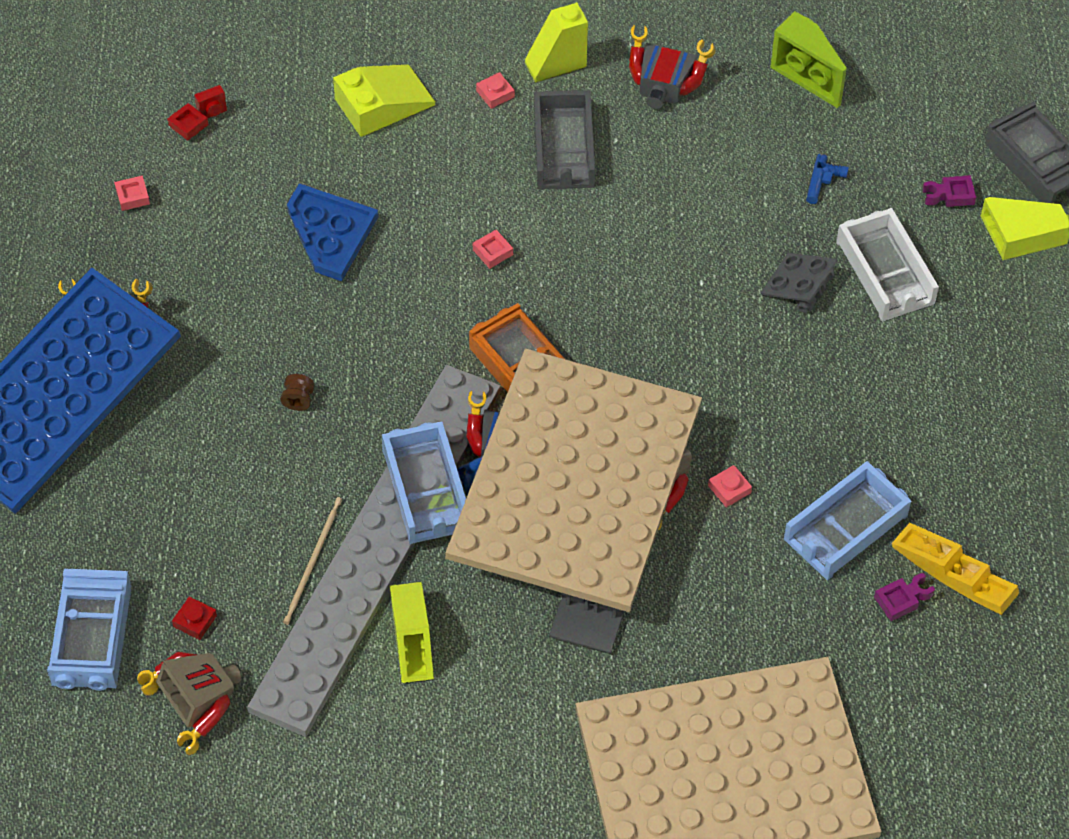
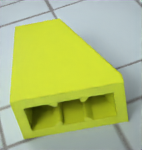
M578 3L551 10L525 58V64L535 83L587 67L588 21Z
M988 197L984 200L981 218L1003 260L1068 243L1069 215H1066L1061 204Z
M422 582L391 585V603L401 682L407 683L434 679L430 632Z

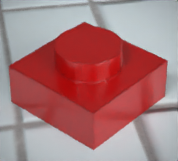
M221 85L194 94L196 109L207 118L227 111L225 92Z
M189 103L167 118L169 127L187 141L209 125L208 118Z
M189 596L173 618L172 624L174 628L201 640L217 617L216 609Z

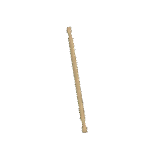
M337 497L335 500L334 508L328 516L290 604L289 612L284 618L283 623L289 625L292 613L297 607L337 514V509L342 502L340 497Z

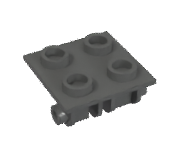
M787 253L762 290L761 295L796 300L798 304L797 309L800 312L806 313L811 311L816 299L821 297L822 292L826 289V285L833 279L834 266L838 260Z
M561 593L563 596L549 637L611 654L624 611Z

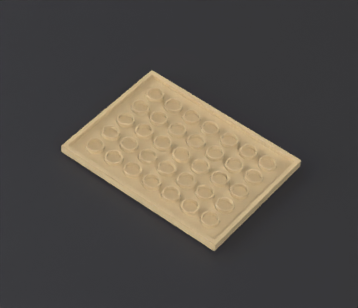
M525 348L448 544L445 558L630 612L696 421L702 397Z
M828 657L576 703L577 718L607 839H873L881 835L879 822Z

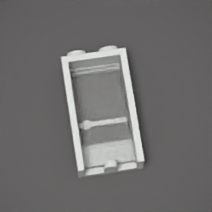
M892 208L884 211H875L868 216L856 220L851 219L839 225L836 243L838 246L840 245L876 307L881 321L935 304L939 286Z

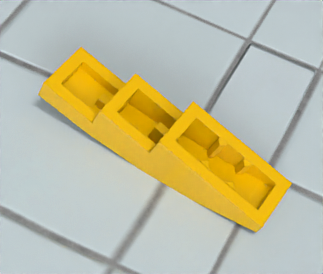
M910 522L892 542V547L919 568L958 593L1000 615L1004 613L1019 594L1018 585L991 574L990 565L963 554L962 545Z

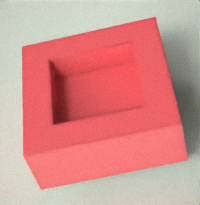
M500 72L476 83V91L491 109L515 97V90Z
M143 176L114 182L122 211L150 205Z
M497 230L472 243L473 251L489 269L513 256V247Z
M734 465L709 479V488L726 508L752 492V486Z

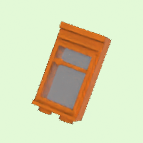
M519 303L510 308L502 309L496 316L486 322L476 324L469 331L470 350L507 393L525 348L565 359L522 311Z

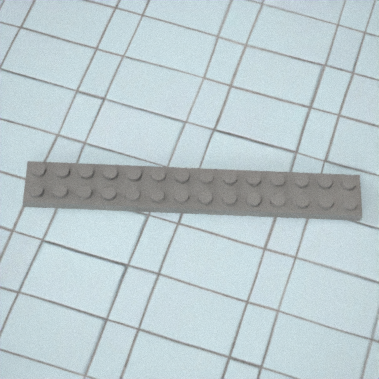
M445 365L409 428L418 427L423 423L442 421L456 468H458L470 448L466 437L468 413H471L472 409L467 401L469 393L472 391L471 400L479 404L483 401L482 394L483 391L485 392L487 399L480 413L483 414L484 409L490 411L501 393V385ZM438 450L396 459L406 496L411 493L420 494L438 490L440 485L448 487V481ZM388 466L248 704V713L304 737H307L390 590V586L395 581L415 543L409 544ZM434 496L418 499L413 504L408 502L411 514L427 511Z

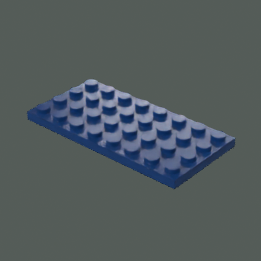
M91 268L0 363V503L14 514L23 507L181 337L178 329L94 268Z

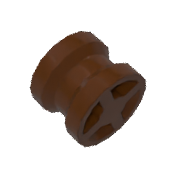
M302 374L288 375L284 381L286 390L281 394V403L291 410L303 411L308 409L311 404V397L309 395L312 394L315 387L313 380Z

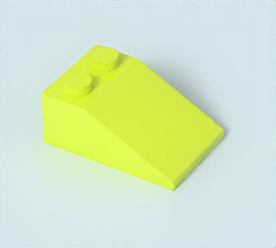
M409 64L356 67L333 77L335 100L360 137L435 106L434 99Z

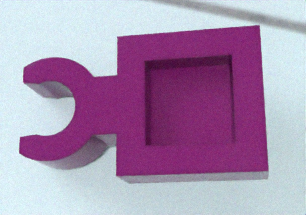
M971 175L942 177L941 184L934 181L923 183L922 192L933 193L926 195V205H935L939 201L944 200L946 207L975 205L976 195Z
M924 573L914 576L912 583L908 585L901 578L875 591L874 598L890 621L918 609V600H928L933 596L934 586L927 589H922L918 586L925 582L926 575Z

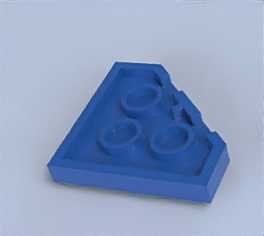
M300 183L287 203V211L314 271L342 281L378 219V210Z

